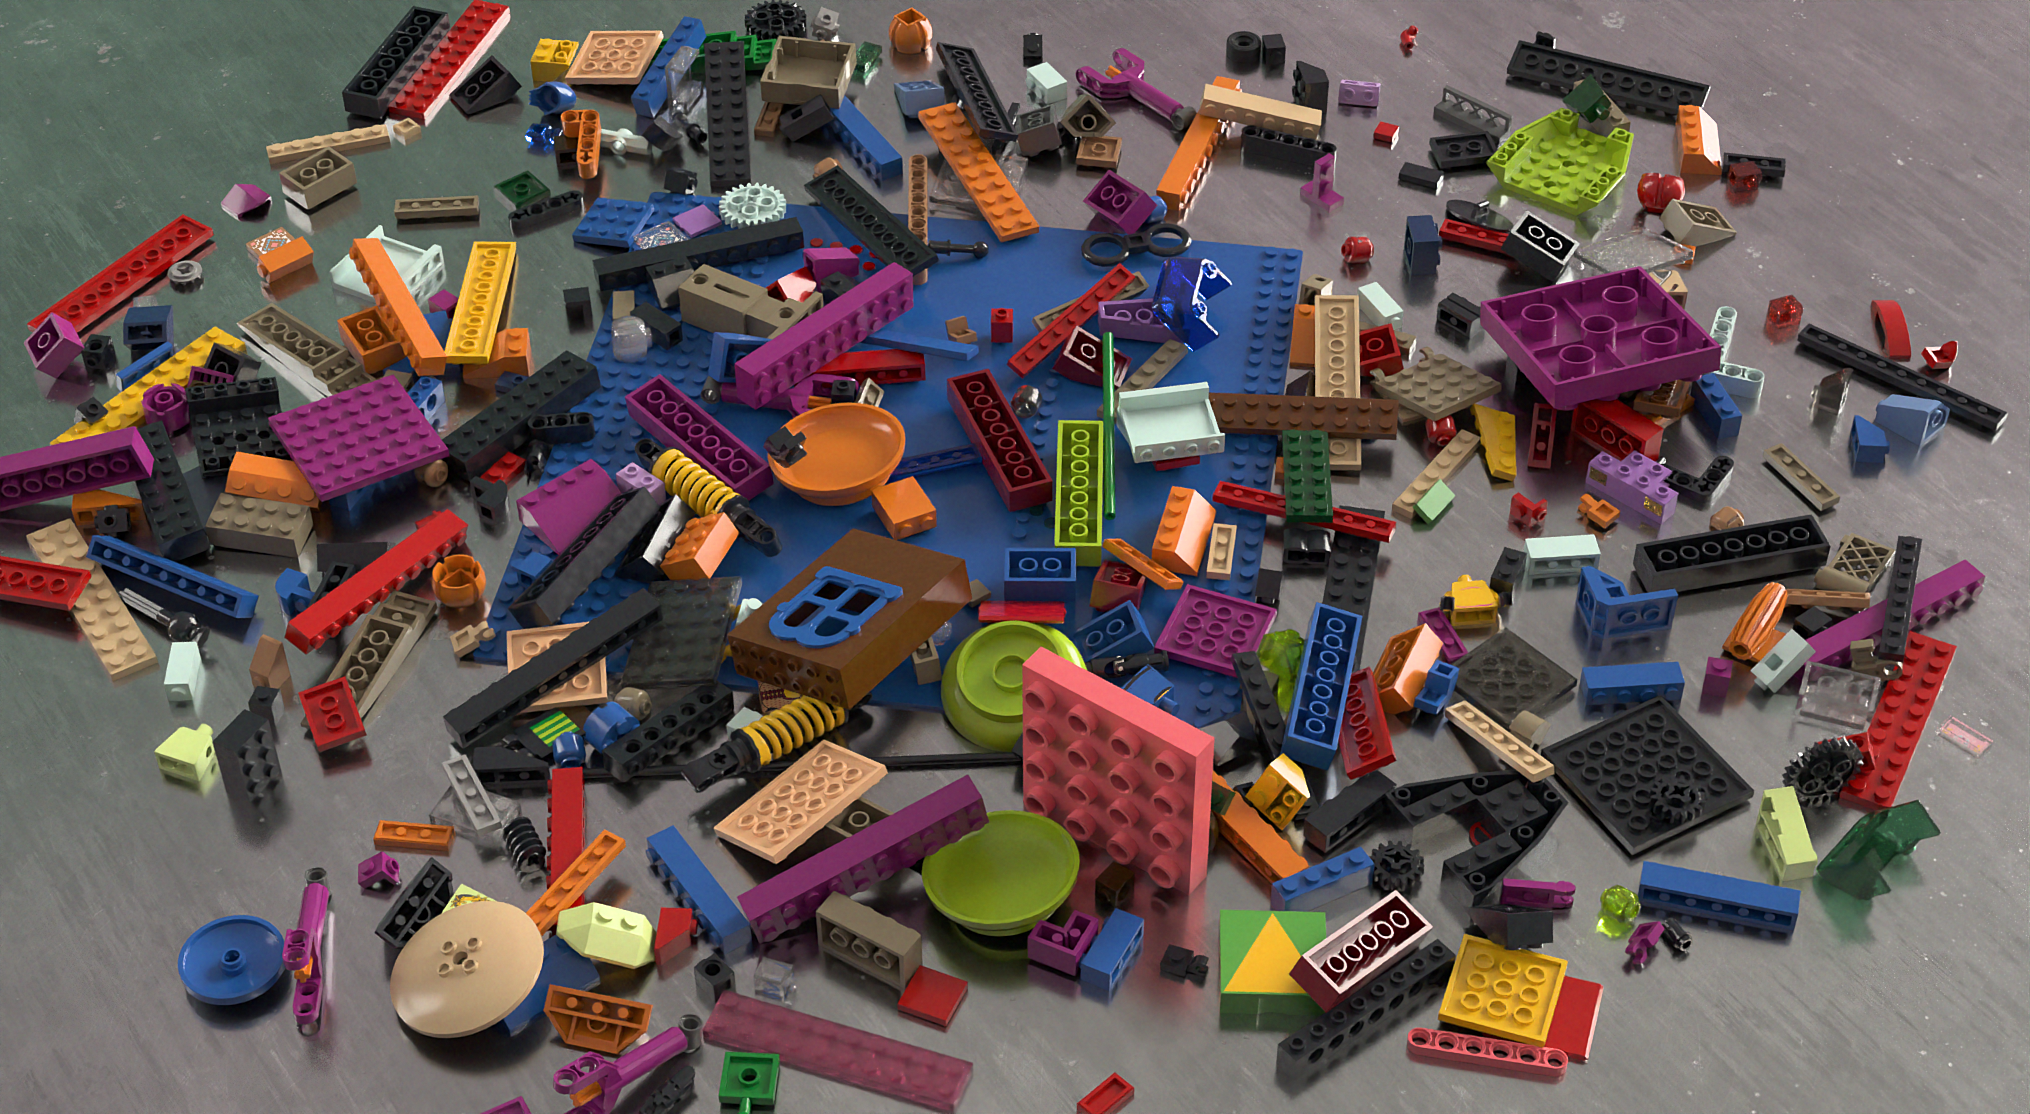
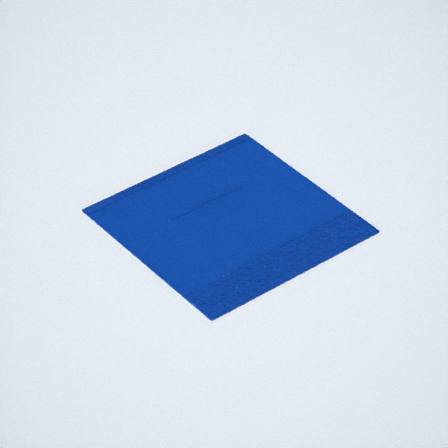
M652 192L647 203H653L654 211L631 244L628 252L646 249L649 246H660V243L670 244V241L675 243L676 239L684 241L736 230L738 226L731 228V224L726 225L725 220H721V215L719 214V201H722L721 197ZM786 204L784 218L779 219L797 217L803 230L804 248L713 268L766 288L775 281L804 267V249L830 248V244L836 241L842 243V248L846 247L849 250L853 245L862 247V252L856 254L860 261L859 275L853 277L859 283H862L887 266L878 258L870 257V250L823 207ZM700 205H705L722 221V225L691 238L684 231L680 230V227L673 221V217ZM892 213L908 228L907 214ZM928 216V243L929 240L947 241L950 239L951 244L974 245L978 241H983L988 245L989 252L983 258H978L973 253L951 252L950 256L937 254L939 261L928 268L927 282L922 285L913 284L914 307L881 329L948 340L945 321L965 316L968 328L976 332L978 341L971 342V345H977L979 353L968 361L924 354L925 381L877 384L884 391L879 408L895 416L905 432L903 456L885 485L913 476L936 509L937 527L897 541L965 559L969 583L978 579L991 592V598L986 601H1004L1005 548H1055L1058 420L1103 421L1102 418L1097 416V409L1103 404V387L1070 380L1052 369L1063 344L1023 379L1007 366V362L1039 334L1032 323L1033 317L1084 295L1116 266L1101 267L1093 265L1086 261L1081 252L1083 242L1091 235L1108 232L1040 226L1039 233L1001 242L988 222ZM1113 233V234H1118V235H1120V236L1123 237V238H1124V235H1127V234ZM814 238H820L823 240V244L820 247H813L810 241ZM1151 238L1153 244L1163 248L1178 246L1183 241L1182 239ZM1191 240L1192 243L1189 249L1175 257H1160L1150 252L1130 254L1128 259L1121 263L1132 274L1139 271L1149 286L1166 267L1189 274L1191 289L1189 294L1184 296L1190 323L1188 353L1153 388L1207 382L1209 392L1284 395L1294 310L1297 302L1303 258L1302 250ZM1101 242L1092 246L1090 251L1099 257H1113L1121 253L1122 249L1115 243ZM865 262H873L875 269L866 271L863 269V264ZM647 282L613 290V292L634 290L635 308L644 302H648L661 311L648 288ZM612 292L586 360L597 367L601 387L566 412L591 413L594 419L595 437L587 442L554 444L537 488L590 459L606 471L616 486V473L632 462L648 472V469L641 464L635 452L636 443L641 439L648 438L663 449L667 447L629 416L625 396L659 374L768 464V452L763 447L767 438L780 430L793 417L788 410L759 407L755 410L749 405L723 402L722 397L715 404L703 401L701 391L709 376L708 371L714 333L682 321L680 307L663 311L681 323L683 341L667 351L632 329L631 324L613 325ZM1137 296V297H1135V298H1133V299H1131V300H1136V299H1138L1140 296ZM991 308L1013 309V343L991 342ZM1097 314L1081 328L1103 341V336L1100 335ZM1113 337L1114 348L1132 358L1121 385L1165 343ZM858 343L844 353L894 348ZM989 369L1009 405L1017 389L1027 385L1020 390L1022 392V404L1019 406L1015 398L1013 406L1018 408L1012 411L1053 481L1052 501L1009 512L947 399L948 378ZM1117 423L1114 424L1116 517L1113 520L1104 518L1103 451L1102 545L1104 539H1122L1152 559V547L1172 486L1197 491L1216 510L1214 523L1237 525L1230 580L1206 578L1213 526L1198 575L1193 576L1171 572L1182 579L1183 585L1181 589L1165 590L1148 578L1138 611L1143 617L1154 647L1187 584L1255 603L1267 514L1213 502V493L1220 481L1270 492L1278 435L1224 433V452L1199 455L1200 464L1156 471L1152 461L1134 462L1129 443L1117 427ZM772 472L774 484L749 500V508L754 510L756 515L766 524L775 529L782 544V550L778 555L767 557L755 547L747 544L742 538H736L710 579L675 587L667 575L660 580L657 578L651 583L620 578L615 575L633 541L631 539L628 542V548L615 556V562L601 571V577L588 585L589 589L583 595L578 596L574 600L575 604L567 611H564L560 615L561 619L552 626L590 622L592 619L608 611L612 606L627 599L632 593H636L644 588L661 605L663 620L606 656V674L702 685L714 678L726 687L759 691L757 680L736 673L733 657L727 656L721 664L716 663L709 657L714 646L718 645L724 650L725 646L729 645L727 634L735 628L737 621L736 618L733 622H730L721 616L726 611L723 609V606L728 603L736 608V606L741 605L743 599L749 600L751 598L758 599L764 604L853 528L886 538H893L873 509L872 496L847 505H819L805 500L798 493L784 486ZM665 491L666 500L673 497ZM695 514L693 518L699 519L701 517ZM524 524L486 619L489 629H494L495 637L488 641H479L480 646L473 653L475 660L508 664L507 631L523 629L508 608L527 589L518 584L516 568L533 551L552 559V562L558 556ZM1102 547L1101 565L1105 559L1125 563ZM1076 566V600L1064 601V608L1066 610L1064 623L1044 624L1057 629L1069 639V633L1107 613L1099 612L1094 607H1089L1093 581L1101 566ZM981 603L973 608L966 604L932 635L942 675L945 665L955 648L971 633L992 624L979 622L978 609ZM820 606L797 627L809 623L825 608ZM844 608L837 610L852 616L861 614ZM828 618L815 629V634L824 637L832 636L842 631L849 623ZM1154 649L1148 651L1146 654H1154ZM908 656L870 691L872 698L869 703L944 711L941 699L942 680L919 685L910 656ZM1168 658L1169 671L1156 670L1174 685V701L1180 705L1179 711L1174 717L1195 728L1230 712L1241 710L1243 690L1240 689V682L1236 677ZM1106 664L1104 672L1114 673L1112 664ZM1126 674L1122 677L1104 680L1121 688L1135 675Z

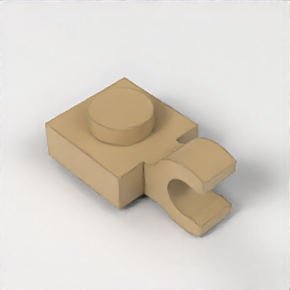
M486 621L481 622L475 628L469 625L450 636L454 652L460 658L478 648L480 640L488 641L493 639L495 632L493 628L489 629Z

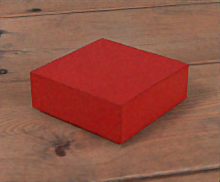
M1380 121L1374 131L1373 138L1392 143L1399 132V126Z

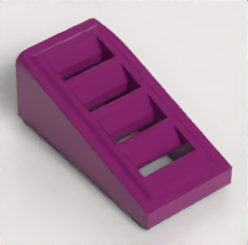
M192 366L187 387H189L193 380L201 381L202 373H205L203 382H208L210 374L212 375L210 383L215 384L216 376L219 377L218 383H223L224 378H227L226 383L233 382L234 375Z

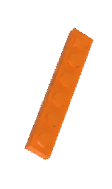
M604 829L526 912L536 924L541 937L558 920L559 912L567 910L626 847L625 839Z

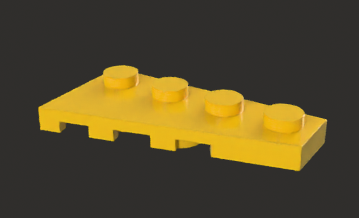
M1475 403L1472 404L1470 411L1472 415H1475L1476 421L1474 423L1476 429L1480 430L1481 444L1486 448L1485 456L1491 475L1513 482L1516 477L1515 415Z

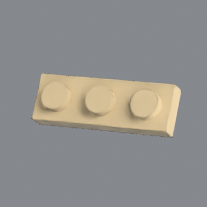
M1213 524L1206 578L1230 580L1237 525Z

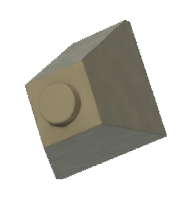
M1090 94L1080 95L1066 109L1060 121L1073 137H1103L1116 124L1114 119Z

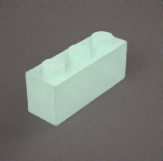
M1594 534L1525 539L1524 552L1527 553L1526 568L1528 575L1581 572V567L1592 566L1598 569L1601 553Z

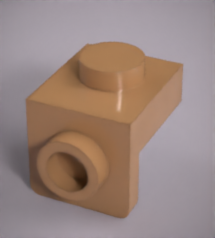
M965 316L945 321L949 341L965 344L978 341L976 332L968 328Z

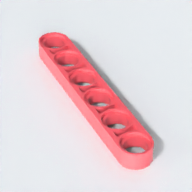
M1414 1028L1409 1031L1407 1037L1408 1050L1413 1054L1553 1077L1563 1075L1568 1064L1567 1055L1562 1050L1554 1048H1541L1529 1044L1427 1028ZM1420 1037L1425 1039L1427 1043L1417 1045L1413 1043L1412 1039ZM1441 1042H1450L1454 1047L1446 1050L1441 1048L1439 1044ZM1476 1046L1481 1051L1477 1054H1472L1466 1048ZM1497 1050H1502L1506 1052L1508 1056L1505 1058H1498L1494 1055L1493 1052ZM1525 1054L1531 1055L1535 1061L1525 1062L1521 1059V1056ZM1558 1059L1562 1065L1559 1067L1551 1066L1548 1060Z

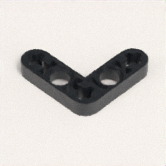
M1718 456L1700 478L1666 464L1660 465L1672 471V474L1664 480V482L1670 484V489L1694 501L1708 503L1732 475L1734 461L1727 456ZM1708 478H1717L1719 481H1711ZM1677 482H1686L1688 485H1680Z

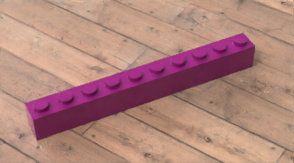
M1965 559L1915 584L1908 631L1918 624H1924L1936 615L1943 614L1954 606L1961 605L1965 600L1978 596L1983 590L1985 575ZM1888 598L1806 639L1805 641L1816 652L1793 675L1802 683H1805L1811 679H1817L1821 674L1829 670L1836 669L1840 664L1848 660H1853L1850 650L1851 641L1873 639V647L1878 646L1881 643Z

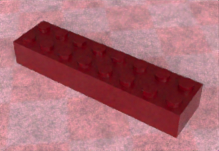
M984 369L948 378L947 399L1009 512L1052 501L1053 481L990 370Z

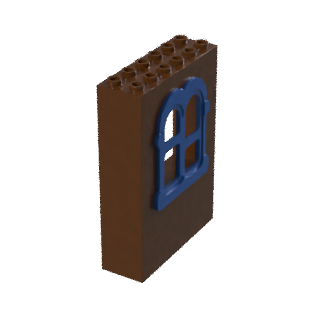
M853 528L727 634L736 673L850 710L973 599L965 559ZM820 606L825 608L809 623L797 627ZM844 608L861 614L852 616L837 610ZM828 618L849 623L842 631L832 636L824 637L815 634V629Z

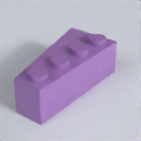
M1184 296L1098 303V325L1101 336L1105 332H1111L1113 337L1161 343H1166L1169 339L1189 346L1190 323Z

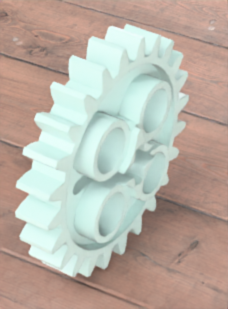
M748 183L747 187L739 185L740 189L732 187V192L726 191V196H721L722 201H719L721 220H725L726 225L731 224V228L738 226V229L778 221L780 220L779 218H784V213H786L784 194H780V190L774 191V186L767 188V184L759 186L756 183L755 186H751Z

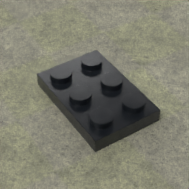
M1488 131L1433 137L1429 141V145L1440 168L1487 163L1497 151Z

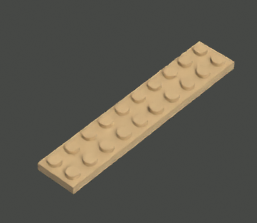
M1315 295V397L1360 398L1359 295ZM1328 437L1330 470H1361V439Z
M71 518L26 535L30 546L40 562L90 571L92 577L70 612L112 681L158 663L156 654L99 563L86 557L89 547Z

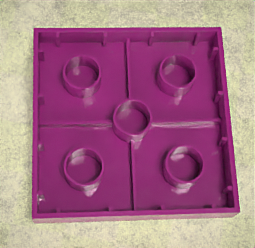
M1641 266L1481 302V326L1554 409L1573 410L1578 407L1579 403L1594 399L1611 401L1617 399L1620 393L1636 389L1654 391L1659 389L1662 383L1675 380L1697 381L1702 377V374L1720 370L1721 346Z

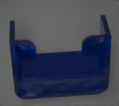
M1170 257L1163 261L1152 302V310L1159 320L1188 346L1192 352H1195L1220 336L1206 321L1207 308L1203 302L1197 299L1198 293L1205 300H1208L1230 287L1232 282L1216 267L1214 262L1208 259Z

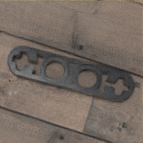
M573 190L515 210L508 216L509 225L512 229L520 230L580 209L584 205L583 194L580 191Z

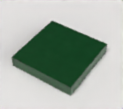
M528 170L494 185V192L514 210L524 208L551 195L550 189Z

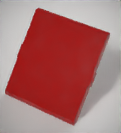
M981 601L978 614L979 622L984 623L1004 621L1064 623L1066 610L1064 608V601Z
M1564 976L1544 1047L1562 1050L1570 1058L1583 1061L1588 1060L1604 988L1601 984ZM1481 1032V1034L1486 1038L1522 1043L1507 1038L1499 1037L1496 1035L1488 1034L1485 1032Z

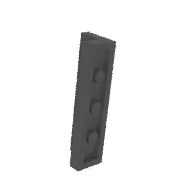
M1448 85L1443 88L1442 101L1434 106V114L1472 132L1488 131L1493 142L1500 144L1510 136L1512 115ZM1449 94L1454 96L1457 101L1456 103L1449 100ZM1464 102L1470 103L1473 110L1468 109ZM1481 109L1485 110L1490 118L1485 117ZM1497 117L1506 120L1505 126L1499 122Z

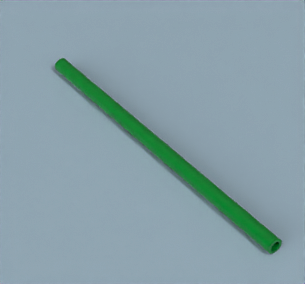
M1111 332L1103 334L1104 518L1107 520H1113L1116 517L1114 339Z

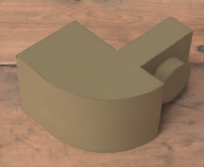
M1524 710L1514 719L1509 729H1511L1510 734L1532 749L1534 744L1540 746L1551 724Z

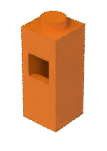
M301 236L259 256L257 271L262 278L265 277L267 282L271 283L312 263L314 251L304 237Z

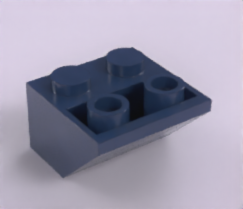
M172 305L128 308L123 322V345L129 350L156 349L168 341L174 348Z

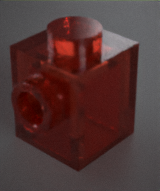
M1754 161L1730 164L1727 181L1735 193L1758 190L1759 182L1762 180V172Z
M1793 295L1769 301L1766 317L1777 330L1798 325L1803 314V306Z

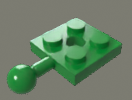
M725 1052L718 1095L719 1103H739V1113L737 1114H750L751 1104L774 1105L780 1064L779 1054ZM747 1075L756 1076V1079L750 1082L743 1080Z

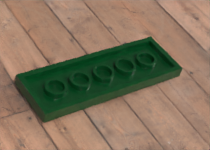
M1282 430L1286 522L1333 523L1328 433L1320 430Z

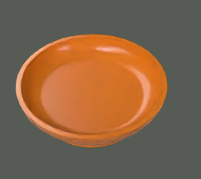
M863 403L825 405L804 412L784 425L793 436L800 431L806 436L807 439L803 447L807 455L789 468L779 465L769 453L768 462L778 481L793 492L798 493L805 500L826 506L847 505L871 496L872 489L886 484L903 456L905 432L895 416L879 407Z

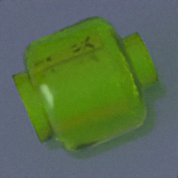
M1614 885L1610 889L1604 890L1600 897L1603 914L1619 923L1634 920L1640 912L1641 904L1639 903L1638 895L1621 885Z

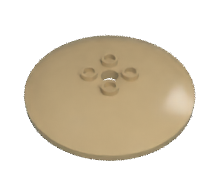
M472 902L457 906L438 915L411 937L395 962L390 980V995L395 1010L401 1019L413 1030L437 1038L466 1036L496 1024L515 1010L535 985L542 968L544 956L541 934L536 924L524 911L504 902ZM467 958L462 962V964L457 965L460 959Z

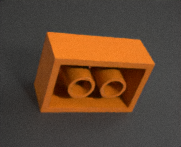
M377 305L337 320L342 342L354 359L363 365L366 373H376L406 358L401 344L397 342L394 332L390 330L389 323L384 319L383 313Z
M725 512L715 515L709 514L699 519L693 518L686 523V528L676 538V543L666 553L665 559L660 565L675 587L711 578L739 535L738 530Z

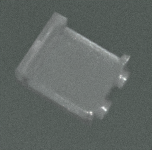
M681 46L665 66L668 103L670 107L687 110L702 91L703 82L692 80L691 64L699 55V49Z

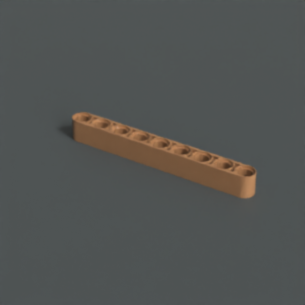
M916 154L909 158L908 229L928 246L927 158L924 155ZM928 268L913 277L914 285H922L927 282Z

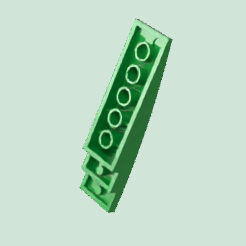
M736 31L706 34L705 40L683 73H705L704 43L733 41L744 42L745 71L765 69L772 59V51L777 39L757 41L756 35L737 37ZM669 38L662 39L645 72H648Z

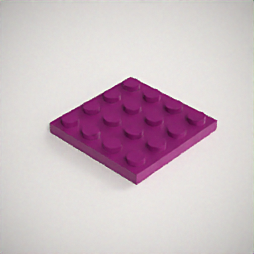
M1187 584L1154 647V654L1161 653V650H1166L1167 656L1170 659L1238 678L1230 660L1232 654L1255 651L1258 655L1277 616V609Z

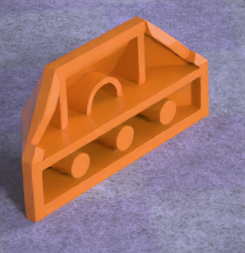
M549 984L543 1011L566 1044L619 1054L647 1032L653 1005Z

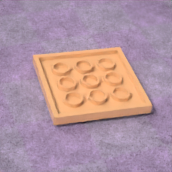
M590 31L565 76L567 84H639L663 39L662 31Z
M589 622L507 631L508 674ZM606 657L520 713L549 710L554 707L607 703Z

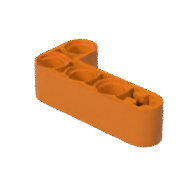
M595 110L565 111L561 114L564 135L567 137H579L576 157L579 175L584 179H591L597 175L601 141L599 113Z

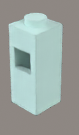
M1377 282L1358 288L1359 308L1376 326L1392 323L1393 330L1402 327L1404 311Z
M1791 629L1751 670L1757 677L1754 681L1764 691L1769 688L1773 693H1776L1816 651Z
M197 642L172 643L164 681L168 701L193 700L201 660Z

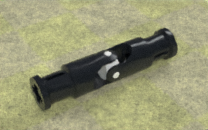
M1161 650V653L1147 655L1144 652L1132 654L1125 658L1114 656L1090 659L1089 662H1084L1087 671L1102 679L1122 677L1126 674L1136 675L1147 664L1155 670L1169 671L1166 650ZM1109 662H1112V668L1114 669L1112 674L1104 672L1105 666Z

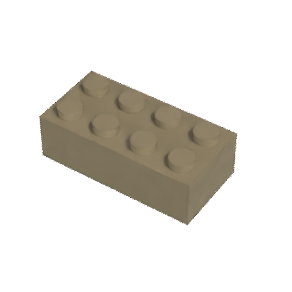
M220 493L205 525L210 545L299 558L312 529L313 521L310 507L307 505Z
M833 891L817 909L818 945L903 989L907 988L919 965L923 966L921 934L916 930L907 928L897 923L894 919L875 912L871 907L863 906L852 900L849 896L842 895L836 891Z

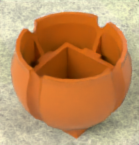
M909 8L894 15L889 26L891 45L893 48L896 47L898 52L906 54L920 53L921 48L926 50L930 46L932 39V27L929 20L914 8Z
M460 554L444 558V564L438 562L434 567L431 579L432 589L438 600L448 607L455 608L461 612L482 598L486 587L485 572L479 561L475 562L473 557Z

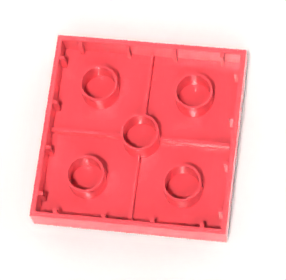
M1040 647L1022 665L1023 804L1026 809L1031 813L1048 817L1065 826L1068 833L1076 840L1082 842L1090 840L1107 850L1108 854L1116 862L1123 865L1131 863L1148 872L1152 880L1163 888H1171L1173 886L1190 895L1207 877L1214 737L1055 653Z

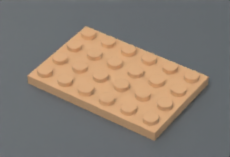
M823 740L717 824L714 830L717 836L777 864L784 860L798 846L804 844L815 832L821 830L831 819L842 813L853 801L859 799L869 788L876 785L880 779L888 774L887 769L883 764Z

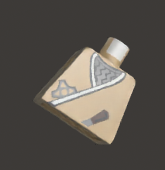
M1656 266L1653 271L1647 272L1682 308H1685L1688 291L1677 271L1665 270L1663 266Z

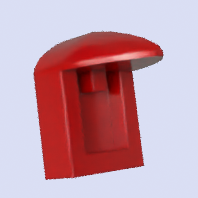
M1949 341L1941 347H1925L1921 355L1932 369L1950 368L1957 356L1958 342Z

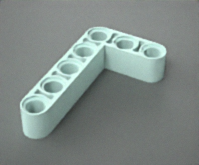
M1720 307L1717 310L1710 336L1721 346L1720 370L1702 375L1714 373L1729 394L1757 398L1761 395L1764 382L1763 372L1724 362L1734 331L1737 312L1731 307Z

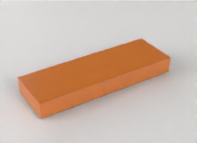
M380 820L373 841L374 845L449 851L455 830L454 826Z

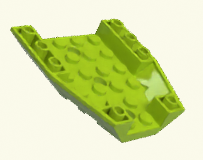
M1560 108L1516 130L1487 161V165L1503 188L1577 216L1598 206L1626 173L1634 134L1624 129L1615 128L1606 138L1605 136L1579 128L1580 114L1569 109Z

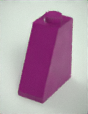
M846 247L807 248L803 250L804 267H807L817 284L814 292L821 293L820 280L837 271L851 278L859 275V258Z

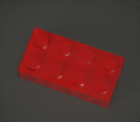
M1594 399L1579 403L1578 407L1574 409L1571 425L1573 432L1619 461L1624 460L1634 450L1653 461H1656L1659 457L1664 428L1617 399L1611 401Z

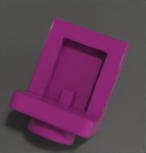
M383 851L358 864V884L365 889L386 878L395 885L399 882L400 867L398 862Z

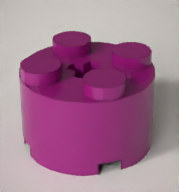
M171 383V386L157 384L144 392L141 403L147 425L162 420L167 434L170 435L175 430L190 423L186 391L182 386Z

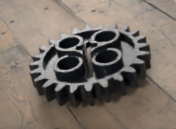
M772 0L771 3L764 1L763 5L757 3V7L752 6L751 10H747L744 19L746 31L750 32V35H756L757 39L762 37V40L778 39L779 36L794 37V34L800 35V31L804 32V27L807 26L805 10H801V6H796V3L789 4V1L782 3V0L778 2Z
M1833 737L1828 742L1827 738H1824L1822 744L1814 742L1812 748L1805 747L1806 752L1796 753L1798 758L1791 759L1789 761L1791 766L1784 768L1787 773L1782 774L1784 778L1782 782L1785 787H1794L1797 799H1800L1801 802H1804L1807 798L1809 802H1812L1816 797L1822 800L1824 795L1830 798L1832 792L1840 793V787H1848V781L1856 779L1854 774L1861 772L1859 767L1863 765V756L1856 743H1853L1851 739L1846 741L1845 737H1842L1838 741L1836 737Z

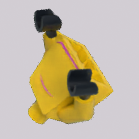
M1461 575L1457 582H1453L1451 584V591H1447L1441 597L1439 603L1440 611L1450 610V624L1452 626L1496 623L1497 609L1499 607L1503 608L1506 605H1514L1512 592L1497 594L1487 586L1485 581H1472L1469 575Z

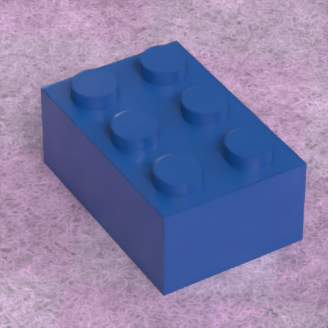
M1005 548L1004 601L1076 600V548Z

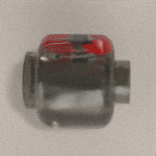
M1023 385L1015 392L1010 406L1017 416L1031 418L1040 408L1043 397L1035 387Z

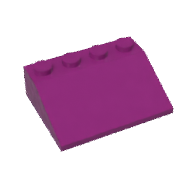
M590 459L516 500L519 521L559 555L597 514L621 492L606 471Z

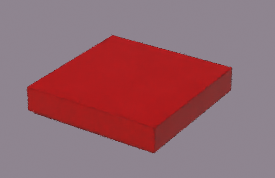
M919 965L897 1003L898 1010L947 1026L968 989V981Z

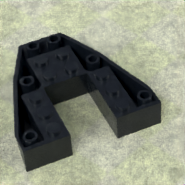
M1518 771L1480 772L1404 784L1385 793L1382 814L1408 844L1410 843L1412 846L1473 818L1483 825L1493 837L1492 839L1443 861L1441 882L1465 908V906L1482 905L1502 885L1503 878L1509 879L1519 869L1550 830L1569 802L1547 778L1533 783Z

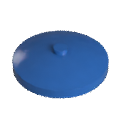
M233 915L211 921L195 931L187 939L180 951L178 971L182 984L193 997L209 1004L233 1005L254 999L270 989L282 975L285 968L282 957L284 939L274 925L255 916Z

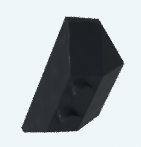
M431 857L407 885L380 921L374 933L394 949H403L421 927L442 914L453 897L452 872Z

